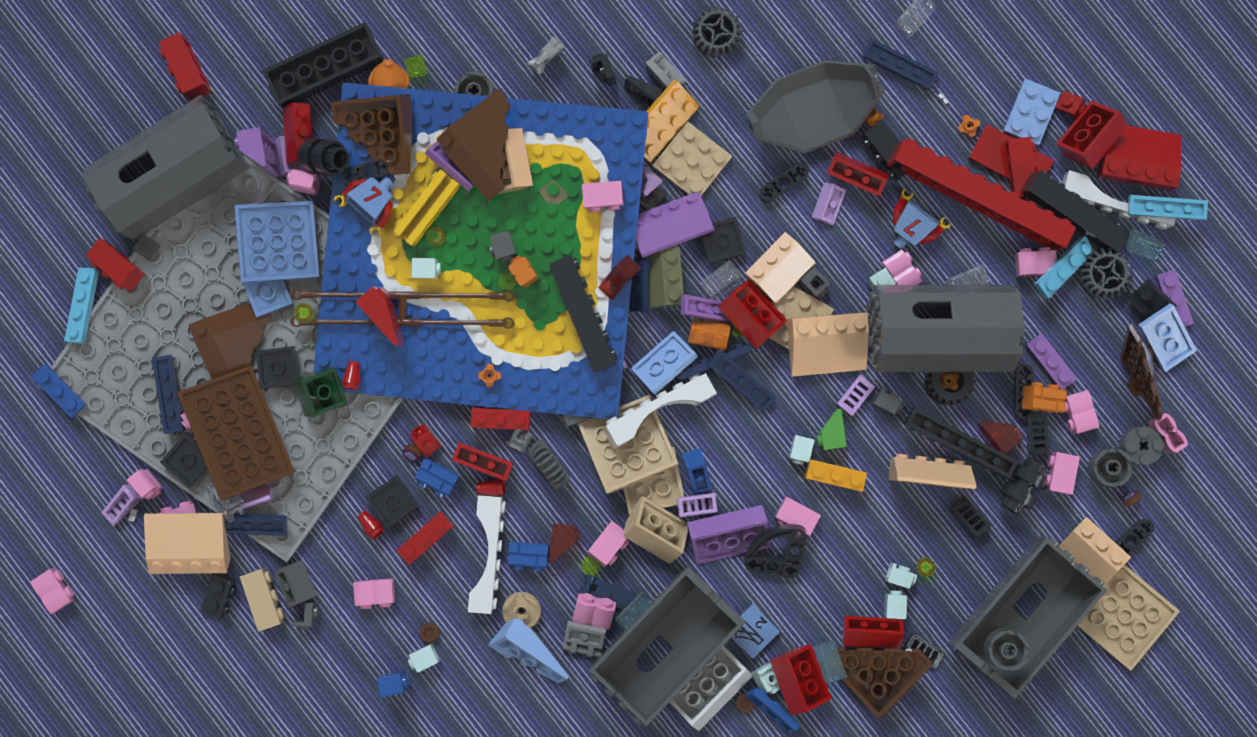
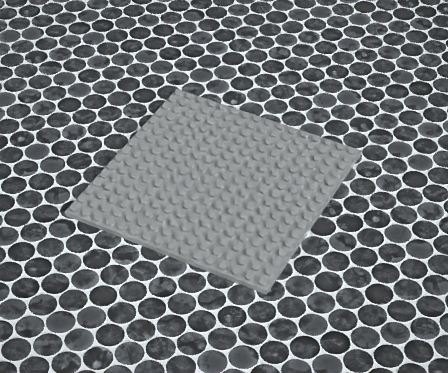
M243 155L250 167L249 169L146 234L129 258L132 263L145 273L143 278L131 292L125 288L120 290L112 282L91 311L85 344L68 343L51 368L87 404L78 413L80 417L216 513L287 516V536H248L285 562H289L404 398L344 392L347 404L318 416L308 417L304 416L294 385L261 389L295 473L252 489L255 490L270 485L274 498L273 500L234 511L232 509L233 497L220 502L207 469L191 487H188L160 463L184 433H188L193 439L194 435L192 430H187L185 426V431L170 434L163 433L152 358L173 355L178 392L212 380L188 325L206 317L250 303L240 281L234 205H245L255 202L308 201ZM314 204L319 278L283 280L289 295L293 289L322 291L329 215ZM299 291L294 293L295 298L300 296ZM321 297L316 299L302 298L301 300L291 298L293 305L271 313L272 318L269 323L266 322L262 331L264 336L258 348L255 347L251 356L253 359L251 365L258 383L257 350L295 346L299 377L313 372L318 324L316 326L293 327L290 320L293 316H297V308L303 304H307L313 309L312 318L319 319ZM296 318L294 324L298 325L300 320Z

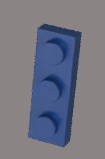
M44 363L31 376L71 418H74L87 405L48 364Z
M754 688L745 695L747 699L788 734L796 732L800 727V724L796 722V718L781 709L782 707L779 703L767 697V693L764 690Z

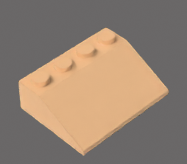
M868 312L787 319L791 376L867 369Z
M897 454L896 457H891L889 480L976 489L972 468L969 465H965L966 461L954 460V464L946 463L947 459L935 458L934 462L927 461V457L923 456L908 459V455Z
M223 513L144 514L145 553L149 574L227 573L231 557Z

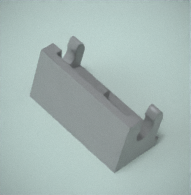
M660 51L646 62L645 67L665 89L673 80L678 81L681 85L686 82V79L681 76Z

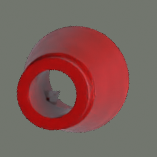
M348 361L341 382L344 389L358 390V387L361 386L359 362Z
M498 478L477 483V494L501 497V495L506 493L505 481Z
M363 511L358 515L357 518L367 537L374 540L384 532L383 525L367 511Z

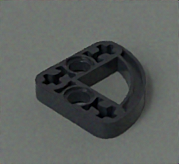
M797 524L779 525L758 535L746 551L744 558L746 570L786 578L798 576L807 540L805 527ZM797 532H800L801 535H799L798 542H795V535ZM788 536L784 557L757 553L769 541ZM797 548L800 550V552L797 555H792L789 553L790 549ZM752 560H755L754 565L750 564ZM791 561H794V568L792 571H789L788 568H790ZM775 562L777 567L770 569L767 567V564Z

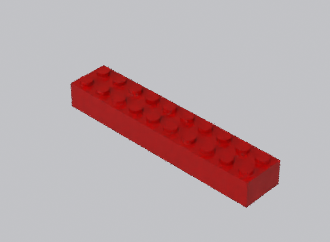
M903 139L899 142L886 164L887 166H891L896 162L902 164L900 169L906 172V176L1045 247H1050L1051 250L1058 251L1066 248L1076 229L1075 226L1071 225L1072 222L1070 220L1060 219L1054 216V212L1038 208L1035 202L1025 201L1020 198L1019 194L1003 190L1004 187L998 183L992 184L986 181V177L970 173L967 167L957 166L952 163L951 159L935 155L934 150L927 147L922 148L912 139Z

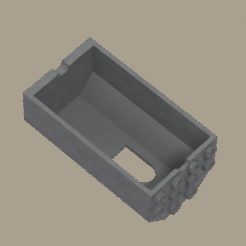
M199 95L85 167L83 172L84 181L87 184L86 190L91 197H94L96 201L94 204L97 210L107 217L117 233H121L125 238L128 237L135 241L250 167L241 151L236 148L235 141L231 138L216 108L203 96ZM149 152L156 167L130 183H123L120 179L122 168Z
M874 285L873 292L869 294V302L866 303V312L870 313V319H868L869 330L872 332V336L869 337V346L873 347L871 365H874L875 372H1014L1023 354V345H1019L1022 343V336H1024L1025 331L1021 294L1018 290H1015L1016 287L1014 285ZM950 307L952 319H920L913 314L912 308Z
M1037 537L947 642L952 648L955 647V651L989 681L999 686L1004 693L1016 699L1107 591L1103 587L1105 583L1101 579L1088 574L1090 570L1083 564L1074 563V556L1066 550L1059 549V543L1051 537ZM1039 582L1045 586L1046 596L1025 620L1012 607L1030 585ZM1006 628L1016 631L1027 640L1029 645L1028 659L1021 668L1014 671L1002 670L992 665L986 658L984 643L987 637L997 629ZM1008 646L1004 647L1005 653H1009Z
M687 565L590 666V677L596 683L601 682L604 684V690L611 697L617 696L619 699L618 704L625 711L629 709L633 713V719L638 724L644 723L647 726L744 625L745 621ZM660 635L673 649L651 671L645 672L640 670L637 666L639 655Z

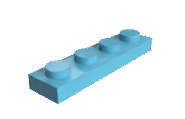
M1130 195L1128 199V215L1207 220L1208 200Z
M1086 236L1079 237L1034 283L1044 299H1049L1087 260V256H1091L1092 252L1095 251Z
M78 268L64 339L67 343L85 344L99 275V270L95 268Z

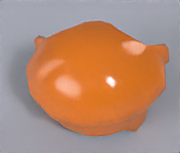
M389 59L383 60L372 71L368 79V85L409 89L410 78L398 64Z

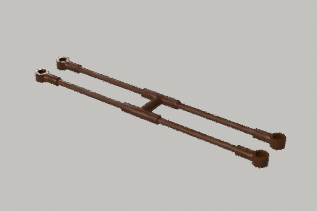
M293 289L290 295L294 300H301L302 298L316 299L317 297H361L365 293L316 292ZM511 290L489 293L388 291L391 295L389 299H399V318H397L399 326L489 325V327L511 329L515 324L514 320L510 317L489 320H420L406 318V299L489 298L490 300L511 302L515 298V294ZM296 291H299L300 296L298 298H295L294 293ZM508 292L512 294V298L509 300L505 297ZM293 316L290 320L293 327L316 326V324L376 325L372 320L312 318L307 322L300 321L298 325L294 324L297 316ZM508 319L512 321L510 327L505 325V321Z

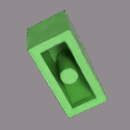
M836 409L819 431L820 435H817V444L822 450L847 447L841 409Z

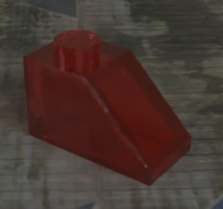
M627 254L615 265L598 288L613 300L635 277L641 267Z
M980 421L977 423L996 449L1003 454L1023 440L1020 436L1022 435L1021 431L1015 425L990 421Z
M553 523L549 562L553 563L573 547L575 541H579L580 530H576L577 525Z

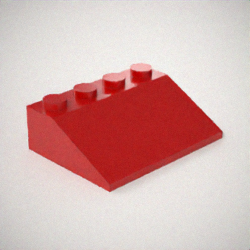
M1128 126L1100 159L1096 178L1173 191L1179 186L1181 174L1182 135Z

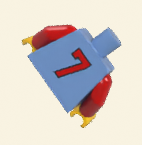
M387 177L380 183L374 178L352 181L344 189L342 196L337 195L334 197V202L339 201L341 198L342 203L339 207H345L348 203L373 226L376 224L377 226L370 230V235L376 229L379 231L377 238H380L383 235L382 228H385L392 213V194L388 190L393 187V183Z
M903 189L900 199L893 209L892 219L895 225L894 231L899 234L893 243L901 249L904 248L908 241L914 246L918 243L923 245L936 240L943 230L951 226V222L946 226L943 225V220L946 217L937 221L911 201L913 192L907 197L904 195L906 189Z

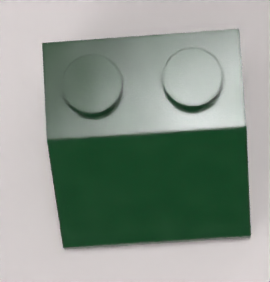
M336 367L308 373L292 380L304 416L315 417L347 404Z

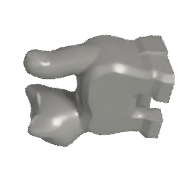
M552 36L550 41L541 49L538 56L529 60L527 65L538 75H541L545 65L556 55L560 54L564 46Z

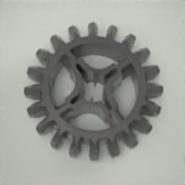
M710 6L709 13L706 10H702L703 16L697 15L696 19L698 21H693V26L696 28H692L691 33L696 35L692 36V40L697 41L696 47L702 46L700 52L703 53L705 50H708L707 56H710L711 52H715L714 56L717 58L718 52H721L722 57L726 55L725 50L731 54L733 51L731 47L737 49L738 44L736 42H741L742 38L739 35L743 34V30L739 28L742 27V23H736L739 20L738 16L732 18L734 14L732 10L726 13L727 7H724L723 11H719L720 6H716V11H713V8ZM718 18L714 24H705L710 19ZM724 20L731 26L733 34L724 28ZM720 24V33L714 39V30L718 29ZM701 30L706 31L705 33L710 35V43L704 39ZM729 39L725 44L716 45L718 40Z
M1101 248L1098 252L1093 251L1092 256H1087L1088 262L1084 261L1082 264L1086 269L1080 270V273L1085 274V276L1080 277V280H1086L1083 287H1090L1087 291L1089 294L1095 291L1094 297L1097 298L1101 295V299L1104 300L1107 296L1109 299H1113L1114 295L1119 297L1121 292L1127 291L1125 286L1131 285L1127 279L1133 278V275L1128 274L1132 267L1127 268L1126 265L1130 261H1123L1125 255L1122 254L1118 257V252L1112 254L1110 248H1107L1106 251ZM1099 259L1109 260L1104 267L1094 265ZM1115 265H1117L1120 274L1116 273ZM1105 270H1107V274L1109 275V276L1106 277V278H1105V273L1103 272V271H1105ZM1092 273H1094L1098 277L1097 283L1095 282ZM1108 281L1118 282L1113 289L1103 288Z
M540 440L532 444L528 449V453L549 483L555 489L566 485L570 481V476L545 441Z

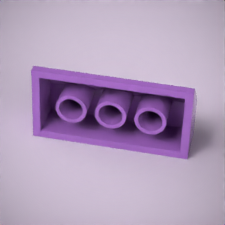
M260 127L236 131V148L278 180L282 179L276 142Z
M699 192L670 201L659 207H654L638 215L636 245L642 258L714 231Z
M763 505L687 522L697 565L745 554L752 541L769 529ZM771 541L762 546L760 550L772 547Z

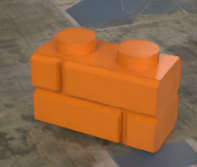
M519 255L510 261L511 265L508 268L520 286L527 287L538 280V273L533 269L531 262L526 257H520Z
M693 317L688 343L726 350L730 324Z
M1031 382V386L1023 387L1022 408L1050 413H1064L1067 391L1059 389V385L1049 384L1047 387H1043V383Z

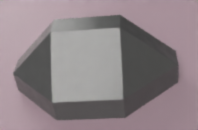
M824 60L775 79L746 113L750 130L757 140L805 154L855 135L885 92V88L878 79L876 65Z

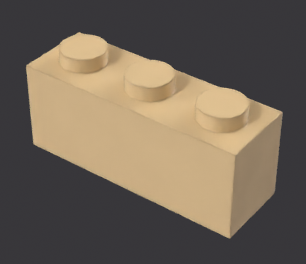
M266 568L240 576L258 632L284 623L285 614L283 609L278 606L277 600H279L276 589L272 588L271 582L273 580L271 573L266 571Z

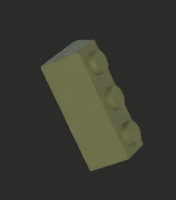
M680 246L670 247L643 257L651 260V267L649 268V309L681 306V296L684 295Z

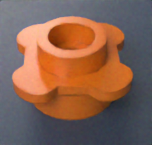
M873 108L863 123H868L870 127L880 122L884 114L879 113L876 108Z
M964 115L962 118L963 122L958 126V130L973 137L976 135L977 127L980 126V121L970 118L969 115Z
M487 364L486 368L478 373V378L482 379L487 387H492L493 383L501 378V373L497 372L492 364Z
M942 372L940 376L941 387L945 390H957L959 374L956 372L953 374Z

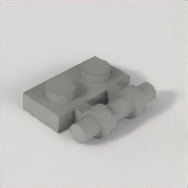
M568 621L564 638L566 642H564L562 649L568 650L573 654L577 652L587 654V657H599L606 629Z

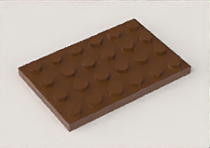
M252 365L177 392L220 502L295 473Z

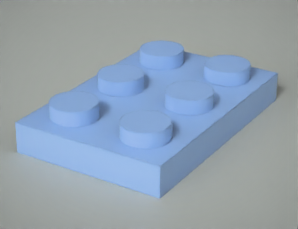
M1024 79L1003 132L1016 138L1031 137V141H1034L1035 145L1039 146L1060 92Z
M1168 304L1138 325L1161 370L1164 372L1197 351L1172 304Z
M673 331L636 363L631 370L655 395L698 356Z

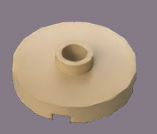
M528 592L513 593L503 604V618L505 622L513 618L520 619L525 622L526 626L532 628L540 619V603L534 595ZM519 608H524L525 612H520Z

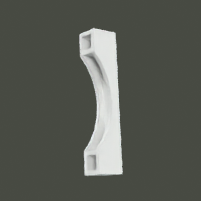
M1070 170L1064 175L1062 183L1065 184L1067 190L1076 192L1081 196L1080 199L1092 203L1103 212H1116L1122 218H1136L1139 223L1148 224L1149 222L1156 224V228L1163 230L1174 226L1176 219L1128 215V203L1120 202L1101 192L1088 176Z
M698 373L690 377V382L683 384V382L678 383L672 387L673 391L669 393L666 390L659 393L654 401L651 402L648 399L639 404L640 408L636 410L631 408L623 413L624 416L619 419L613 417L606 421L607 425L603 430L612 447L615 449L631 441L644 418L656 409L672 404L697 406L715 396L717 393L706 373L701 376Z
M478 496L476 515L487 535L488 560L483 576L469 593L468 612L492 614L493 610L497 608V598H494V591L498 590L499 579H496V571H500L501 563L497 556L498 551L501 552L502 540H499V533L503 532L504 521H501V513H505L506 502L502 501L503 497Z

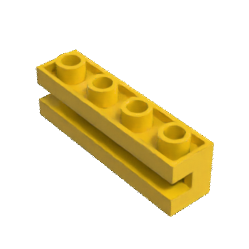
M441 169L439 172L435 171L429 179L431 181L429 185L419 191L417 195L419 198L415 203H410L406 209L407 214L403 219L399 218L394 225L395 229L393 232L413 247L416 246L461 187L458 182Z

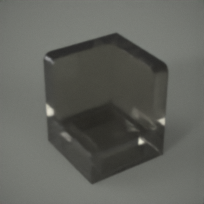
M657 186L648 195H644L641 192L640 204L647 210H651L657 207L666 198L667 194Z

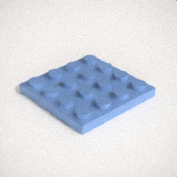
M313 201L234 205L241 283L319 278Z

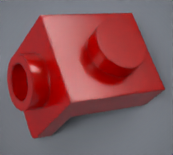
M1066 91L1062 93L1055 105L1057 111L1073 116L1074 120L1087 107L1084 98Z
M425 423L417 426L410 434L413 442L427 458L442 446Z

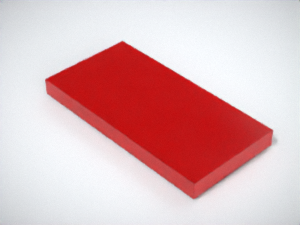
M986 124L968 159L1009 180L1004 142L1014 138ZM1035 150L1033 156L1034 160L1037 161L1038 171L1048 172L1054 160Z

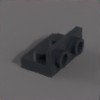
M607 54L593 56L592 60H589L592 72L600 70L604 82L608 81L609 86L617 84Z
M1149 279L1133 291L1128 299L1131 306L1139 310L1145 319H1148L1168 304L1176 307V304Z
M212 574L200 612L216 616L217 619L227 616L231 607L229 605L230 598L234 597L237 589L235 586L236 581Z

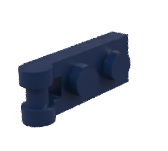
M634 258L629 312L649 311V268L651 267V260L649 258Z
M585 575V583L580 588L579 593H589L596 598H609L616 602V607L630 611L636 595L635 592L593 576ZM592 583L598 585L596 592L590 590Z

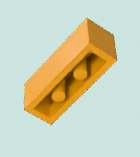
M810 459L807 463L804 479L863 492L867 473Z

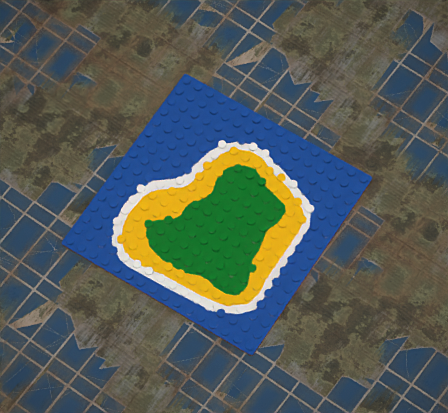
M344 83L342 85L341 101L410 94L412 105L411 173L387 176L393 183V187L388 190L392 194L391 201L393 207L391 217L385 228H382L383 235L380 238H377L379 231L376 229L370 235V230L376 227V224L373 226L348 203L345 207H339L342 203L341 198L339 201L334 202V197L337 195L342 196V192L348 185L342 180L343 171L333 176L321 292L366 293L372 286L385 288L387 291H419L420 293H489L511 290L515 294V298L511 302L490 300L489 298L406 299V318L420 320H489L510 317L514 320L515 324L511 329L489 327V325L400 326L404 340L402 347L395 346L376 325L318 324L313 372L336 367L340 382H342L348 361H355L360 363L361 386L358 387V390L343 388L344 392L603 419L618 418L648 113L638 110L506 98L511 106L510 112H506L505 125H509V129L522 128L533 186L497 194L491 201H488L476 186L469 192L461 186L420 241L413 247L393 232L395 229L394 225L399 218L403 219L407 214L406 209L410 203H415L419 198L417 196L419 191L429 185L431 182L429 179L435 171L439 172L440 169L445 172L425 152L437 142V138L450 125L488 96ZM343 125L338 126L337 141L344 145L350 156L346 169L375 160L367 153L369 150L362 143L357 144L348 136L349 131ZM376 164V166L379 169V174L382 173L380 171L381 169L388 168L387 166L379 167V164ZM372 166L365 169L367 177L374 175L375 169ZM358 169L359 174L357 175L349 173L350 176L347 177V180L352 182L353 178L358 176L363 179L360 169ZM385 177L377 179L376 181L380 183ZM552 180L557 182L569 196V198L557 205L554 203L547 204L539 192L542 186ZM611 181L622 182L624 206H619V210L610 211L606 207L600 208L598 212H589L588 209L584 208L582 184ZM550 184L547 191L550 195L555 196L559 193V187L556 184ZM435 228H439L445 233V241L438 246L430 243L438 238L437 232L432 230ZM510 231L513 234L520 257H526L531 262L533 269L539 275L538 280L527 287L520 286L508 268L511 263L504 264V262H500L492 257L489 246L492 245L490 236ZM569 255L573 259L577 258L581 267L578 270L580 277L584 276L588 284V287L585 288L587 294H592L596 304L593 306L595 313H600L603 321L600 324L603 331L607 330L611 340L608 342L610 349L614 348L618 357L615 360V365L595 373L589 363L549 265ZM412 258L438 259V263H441V275H438V279L412 278ZM510 292L506 293V299L509 300L512 298V294ZM321 297L319 319L371 320L356 303L360 297ZM390 299L394 304L397 318H399V299ZM510 319L506 320L505 325L510 327L512 321ZM487 364H492L494 369L501 373V378L496 380L492 387H487L486 383L478 378V373L482 372Z

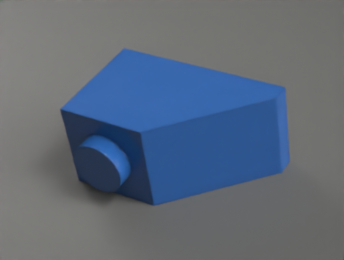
M701 448L682 453L694 495L713 490Z

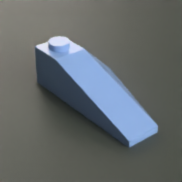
M513 618L506 622L488 645L509 659L513 656L521 660L520 664L525 667H535L537 673L557 683L567 680L569 677L531 628L526 626L525 622L520 619Z

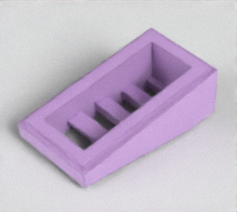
M859 375L836 405L848 415L853 416L875 386ZM858 383L864 384L868 388L867 391L861 388ZM853 389H858L863 393V396L858 395ZM850 393L853 396H855L859 401L855 402L852 398H850ZM847 399L854 407L851 408L844 401Z
M123 485L101 513L113 526H116L141 501V498L130 485ZM112 509H113V511L117 514V516H115V515L111 512Z
M715 493L677 498L679 517L718 512ZM705 498H708L709 509H706ZM697 499H701L702 510H699ZM690 500H694L695 511L691 510ZM683 501H686L688 512L685 513L683 508Z

